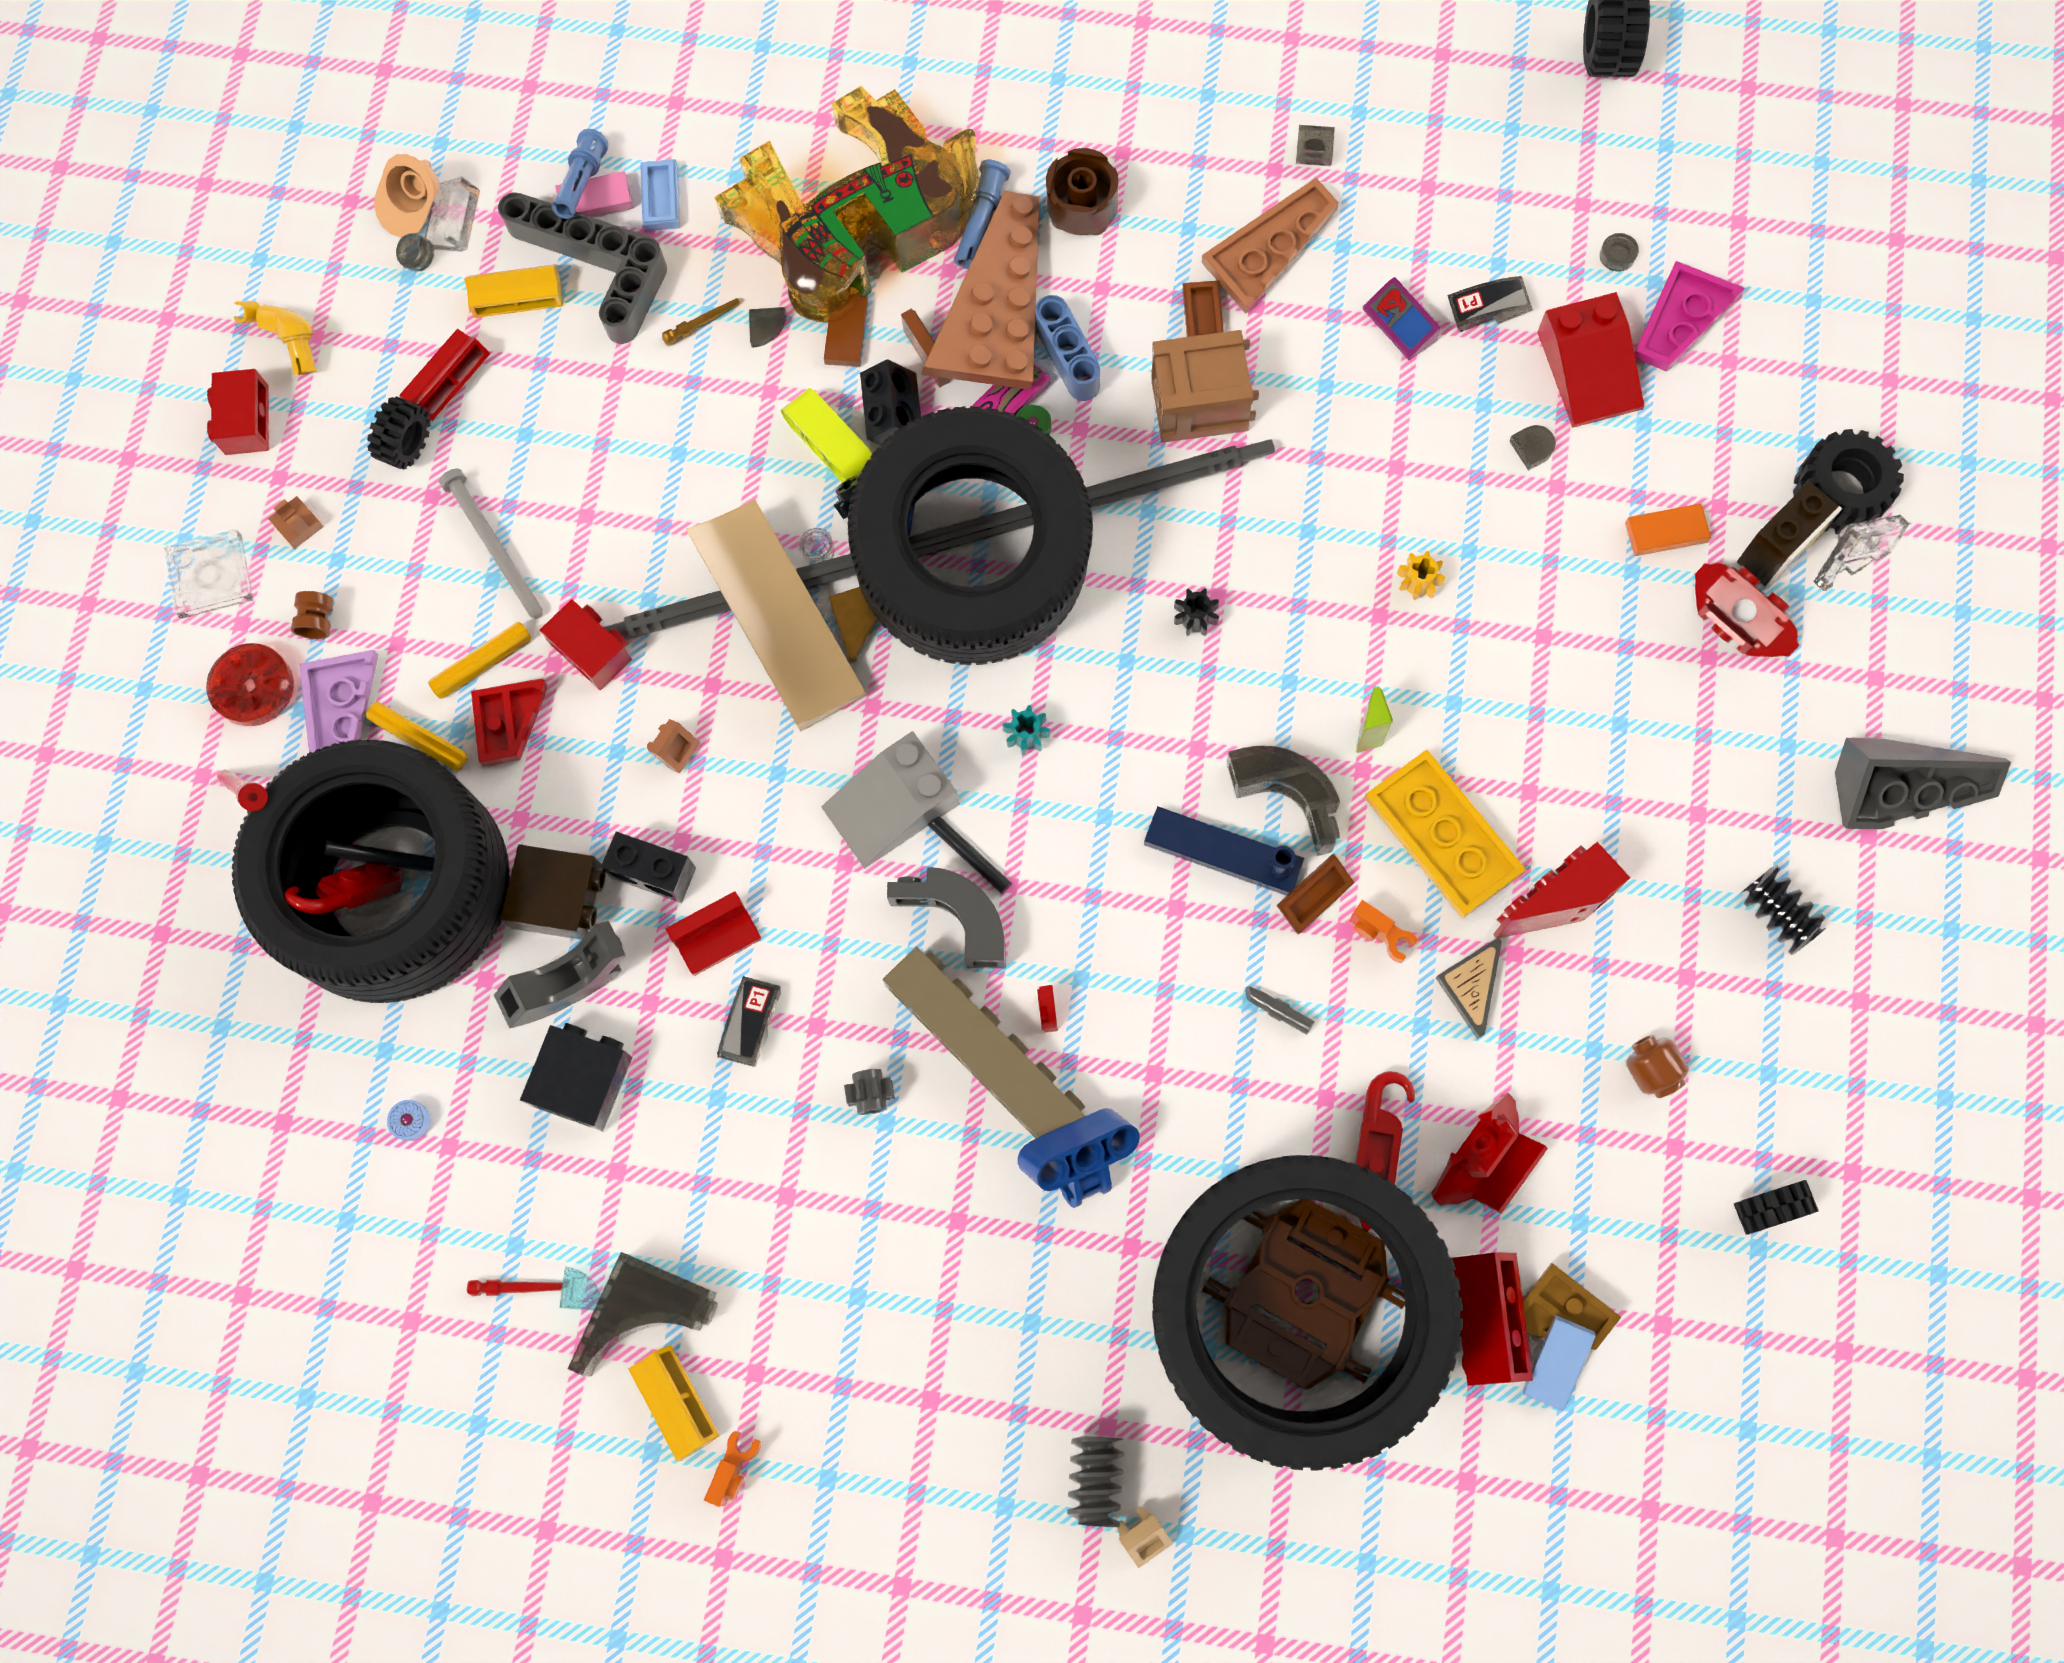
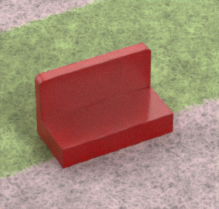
M736 891L665 928L672 943L678 948L690 973L694 976L761 940L755 924Z

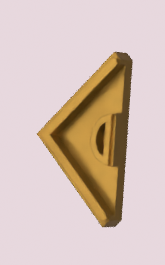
M860 587L829 596L850 663L856 662V657L864 642L878 622L877 617L874 616L868 603H866Z

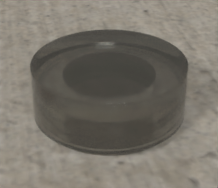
M409 233L399 240L396 247V257L403 267L414 272H420L427 269L432 263L434 248L427 238L417 233Z
M1611 234L1602 244L1599 252L1600 261L1611 271L1622 272L1632 267L1638 256L1639 247L1636 240L1628 234Z

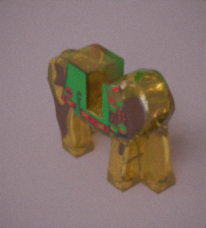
M859 86L831 103L835 125L840 132L850 135L867 145L876 155L879 163L860 169L840 179L820 192L807 204L801 202L769 140L739 158L745 179L714 198L720 217L725 224L744 231L760 250L781 265L783 278L788 287L789 300L795 312L806 319L816 322H834L847 316L863 296L867 297L872 292L865 254L857 245L869 232L873 233L902 273L949 249L961 238L966 225L965 213L973 204L979 185V172L975 155L976 133L973 129H963L947 138L943 146L937 145L927 140L924 126L895 89L875 100L862 86ZM849 295H852L849 303L843 309H841L840 311H834L840 308L847 301Z

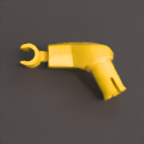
M236 301L234 303L235 305L242 306L244 310V316H234L236 322H257L258 328L277 334L279 340L287 344L293 375L317 372L309 343L314 333L305 318L285 308L267 304L260 306L256 301Z

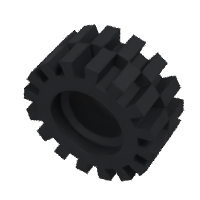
M395 396V398H388V403H382L381 412L376 411L374 417L377 419L375 423L371 422L369 429L373 431L371 434H368L367 441L371 443L367 447L368 451L371 452V457L398 469L405 470L407 466L411 467L414 464V459L418 460L421 456L419 451L426 446L424 439L429 438L430 431H427V428L431 426V420L428 419L430 414L426 411V408Z
M1807 1180L1733 1203L1746 1235L1819 1212Z

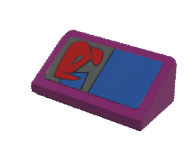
M1396 277L1390 279L1362 308L1408 360H1411L1438 339L1440 333L1438 323Z

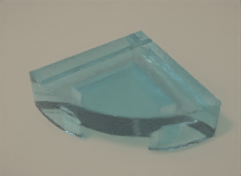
M565 1266L559 1308L603 1312L602 1295L595 1282L583 1271Z

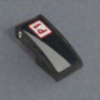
M1522 276L1481 283L1447 295L1457 328L1460 332L1496 319L1497 323L1500 324L1533 311Z
M745 976L742 977L717 1052L718 1058L756 1067L768 1037V1025L781 995V986Z

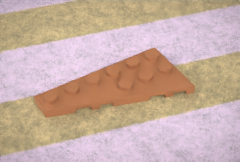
M1004 191L926 360L921 375L1031 389L1034 369L1039 196Z

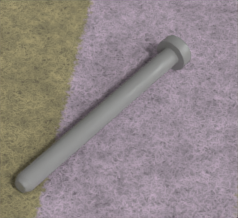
M459 468L445 472L439 478V484L445 492H452L529 616L534 619L540 618L543 615V608L465 487L466 476Z

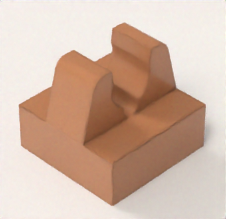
M295 496L289 502L286 499L282 500L273 507L276 512L267 518L294 549L324 527L298 496Z
M668 719L666 724L660 725L658 728L660 733L653 742L647 744V749L670 770L680 774L701 742L680 723Z

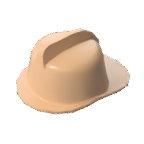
M396 154L388 159L375 194L374 207L380 224L390 234L400 238L412 237L420 232L424 226L432 203L439 194V181L431 168L430 161L426 159L418 160L416 157L408 154Z

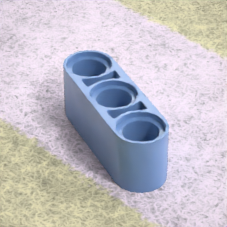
M1057 295L1044 296L1037 302L1035 308L1037 334L1069 394L1078 401L1091 400L1097 396L1100 390L1099 362L1064 299ZM1050 316H1056L1059 319L1055 321H1048L1045 318ZM1066 345L1075 347L1070 351L1060 349ZM1080 375L1091 377V379L1086 381H1080L1076 378Z

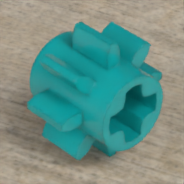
M1028 705L1025 711L1017 712L1015 709H1012V722L1002 724L1003 732L1012 734L1006 740L1007 747L1010 748L1017 745L1021 748L1023 756H1025L1027 750L1033 748L1041 752V738H1049L1051 735L1049 728L1041 727L1047 721L1046 714L1041 713L1037 716L1032 712L1031 705ZM1024 726L1028 730L1033 728V733L1030 735L1026 731L1020 733V727Z

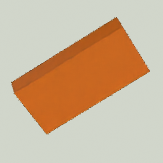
M1702 503L1631 516L1625 521L1634 556L1708 543L1712 538Z

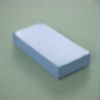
M676 159L640 162L642 222L644 230L655 231L680 228L678 165Z
M1555 1315L1532 1367L1533 1381H1526L1523 1394L1564 1411L1595 1340V1332Z

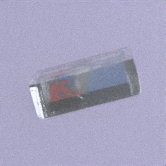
M462 176L439 183V194L432 203L423 246L427 249L463 252L468 249L480 190Z

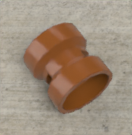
M316 591L297 592L294 600L297 615L292 618L290 631L297 636L308 639L328 638L331 629L328 615L333 611L334 599L327 594Z

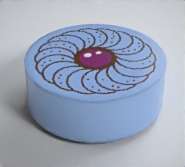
M403 1100L396 1103L390 1109L387 1116V1127L390 1133L404 1141H415L423 1137L428 1131L431 1122L427 1108L414 1100Z

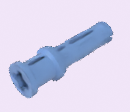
M587 128L579 132L576 139L577 147L569 154L568 164L570 168L552 204L553 212L563 219H570L575 214L576 207L589 178L598 173L600 168L599 159L608 150V140L601 132L595 129ZM595 140V147L591 150L590 147Z
M986 159L981 161L979 166L981 175L977 187L972 188L970 194L973 205L957 254L953 260L958 266L961 265L962 260H965L964 269H969L987 230L992 212L996 210L1001 199L1000 193L1003 184L1009 180L1011 174L1010 169L1005 164L996 160Z

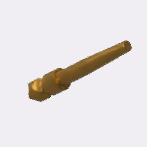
M735 298L689 322L683 321L676 325L674 330L668 329L662 333V340L667 346L676 343L677 338L681 337L683 339L691 335L693 330L739 305V299Z

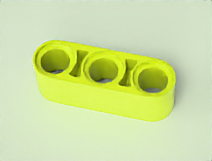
M807 388L780 410L783 418L792 430L842 483L850 477H859L866 462L869 459L871 460L872 452L812 388Z

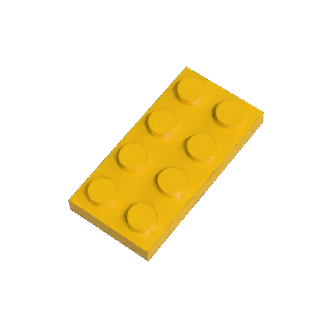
M1427 749L1368 791L1364 796L1365 800L1462 919L1526 871L1525 867Z

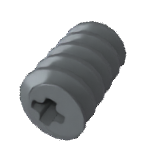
M1079 1436L1071 1439L1072 1445L1082 1449V1453L1070 1457V1462L1080 1466L1081 1471L1069 1474V1479L1080 1484V1488L1068 1492V1497L1078 1501L1079 1506L1067 1509V1515L1077 1519L1078 1525L1120 1527V1522L1109 1517L1108 1514L1121 1509V1504L1109 1499V1496L1122 1492V1487L1111 1482L1110 1478L1123 1474L1122 1468L1111 1464L1112 1460L1124 1456L1122 1450L1112 1446V1443L1123 1440V1438Z

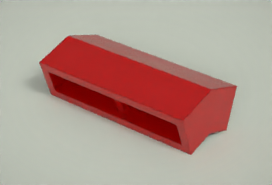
M457 328L399 396L426 408V411L430 414L428 419L433 421L491 353L476 338L468 336Z

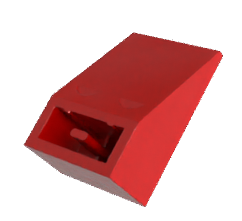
M1598 842L1587 850L1580 845L1555 870L1558 873L1557 875L1553 870H1550L1534 884V888L1526 894L1529 899L1520 895L1504 909V913L1496 919L1501 925L1493 935L1495 938H1503L1584 921L1613 897L1631 877Z

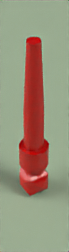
M490 1279L486 1283H481L479 1280H470L467 1283L466 1291L470 1296H480L482 1293H486V1296H500V1293L565 1290V1283L501 1282L500 1279Z

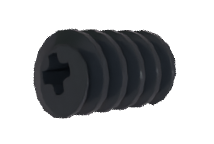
M1775 865L1741 893L1749 892L1744 902L1746 907L1757 903L1760 904L1755 914L1757 919L1768 915L1771 916L1766 926L1768 931L1779 927L1783 929L1777 939L1780 943L1791 939L1794 941L1788 951L1791 955H1794L1826 929L1820 928L1825 916L1822 913L1812 917L1809 916L1814 906L1811 901L1800 905L1797 904L1803 892L1798 889L1787 893L1786 890L1792 880L1786 877L1776 881L1775 878L1781 868Z

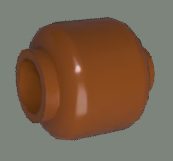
M1649 1035L1632 1045L1634 1052L1628 1057L1626 1066L1641 1092L1647 1095L1654 1094L1656 1098H1662L1678 1091L1685 1085L1684 1078L1688 1074L1689 1068L1672 1040L1667 1038L1656 1040L1654 1035Z

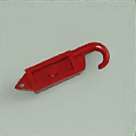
M1386 1071L1378 1074L1371 1080L1368 1086L1355 1164L1379 1174V1177L1388 1179L1395 1184L1403 1128L1397 1116L1389 1111L1380 1109L1383 1090L1389 1084H1398L1404 1088L1407 1101L1410 1103L1415 1100V1090L1412 1082L1405 1075ZM1359 1219L1363 1230L1368 1232L1371 1228Z

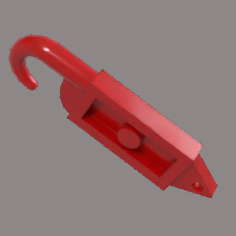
M367 862L364 865L342 870L339 873L321 878L316 888V894L320 897L319 899H306L297 896L296 894L299 889L295 886L287 889L285 899L293 908L309 914H326L344 907L351 909L400 892L404 868L388 867Z

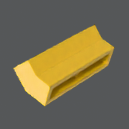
M557 264L469 275L464 278L468 296V307L474 318L563 307L562 286Z
M671 1345L652 1352L646 1358L628 1368L676 1461H683L720 1437Z

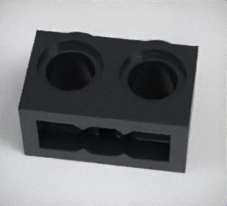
M889 359L860 372L866 438L881 446V443L890 435L893 436V433L903 425L907 426L908 422L921 418L917 374Z
M615 831L601 864V868L611 879L679 903L683 902L696 870L695 865L686 855Z

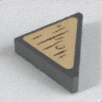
M1499 937L1436 977V980L1477 1040L1485 1034L1502 945Z

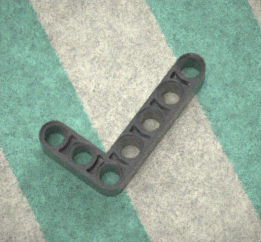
M512 192L503 196L498 204V212L512 237L616 273L600 305L599 318L611 341L617 344H625L634 340L667 273V264L659 243L652 237L575 212L570 219H563L553 212L552 203L522 193ZM616 247H620L619 249H617V250H615V251H611L612 249H614V248H616ZM648 258H653L652 260H650V261H648V262H643L644 260H646V259H648ZM639 288L635 292L629 293L631 289ZM624 318V320L619 323H613L617 319Z

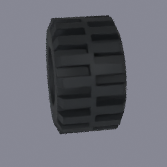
M1588 0L1583 33V60L1589 77H1634L1638 73L1644 60L1648 42L1650 0Z
M1844 429L1840 435L1835 431L1830 433L1825 440L1822 438L1798 468L1799 471L1795 475L1793 482L1797 485L1793 490L1794 496L1810 481L1842 508L1825 529V532L1829 528H1833L1835 534L1844 535L1849 530L1852 535L1859 533L1863 528L1867 530L1884 515L1899 496L1902 490L1899 486L1904 482V474L1898 472L1902 467L1900 459L1893 458L1896 451L1891 445L1886 448L1881 444L1884 441L1881 437L1870 438L1868 437L1869 432L1864 430L1854 434L1853 429ZM1832 471H1843L1854 476L1860 482L1864 493L1855 494L1842 489L1835 482Z

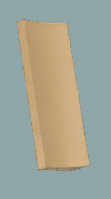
M755 499L716 518L686 528L689 537L800 732L867 695Z

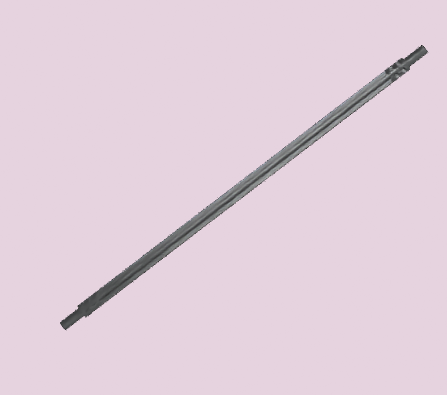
M1268 439L1240 448H1236L1233 445L1088 486L1086 488L1091 509L1238 468L1242 462L1274 454L1273 441ZM1024 504L908 538L911 548L918 558L1034 525L1033 516L1029 505ZM851 553L796 569L806 589L856 575ZM719 590L624 617V621L604 626V628L608 632L614 628L623 637L629 635L630 639L727 612L731 609Z

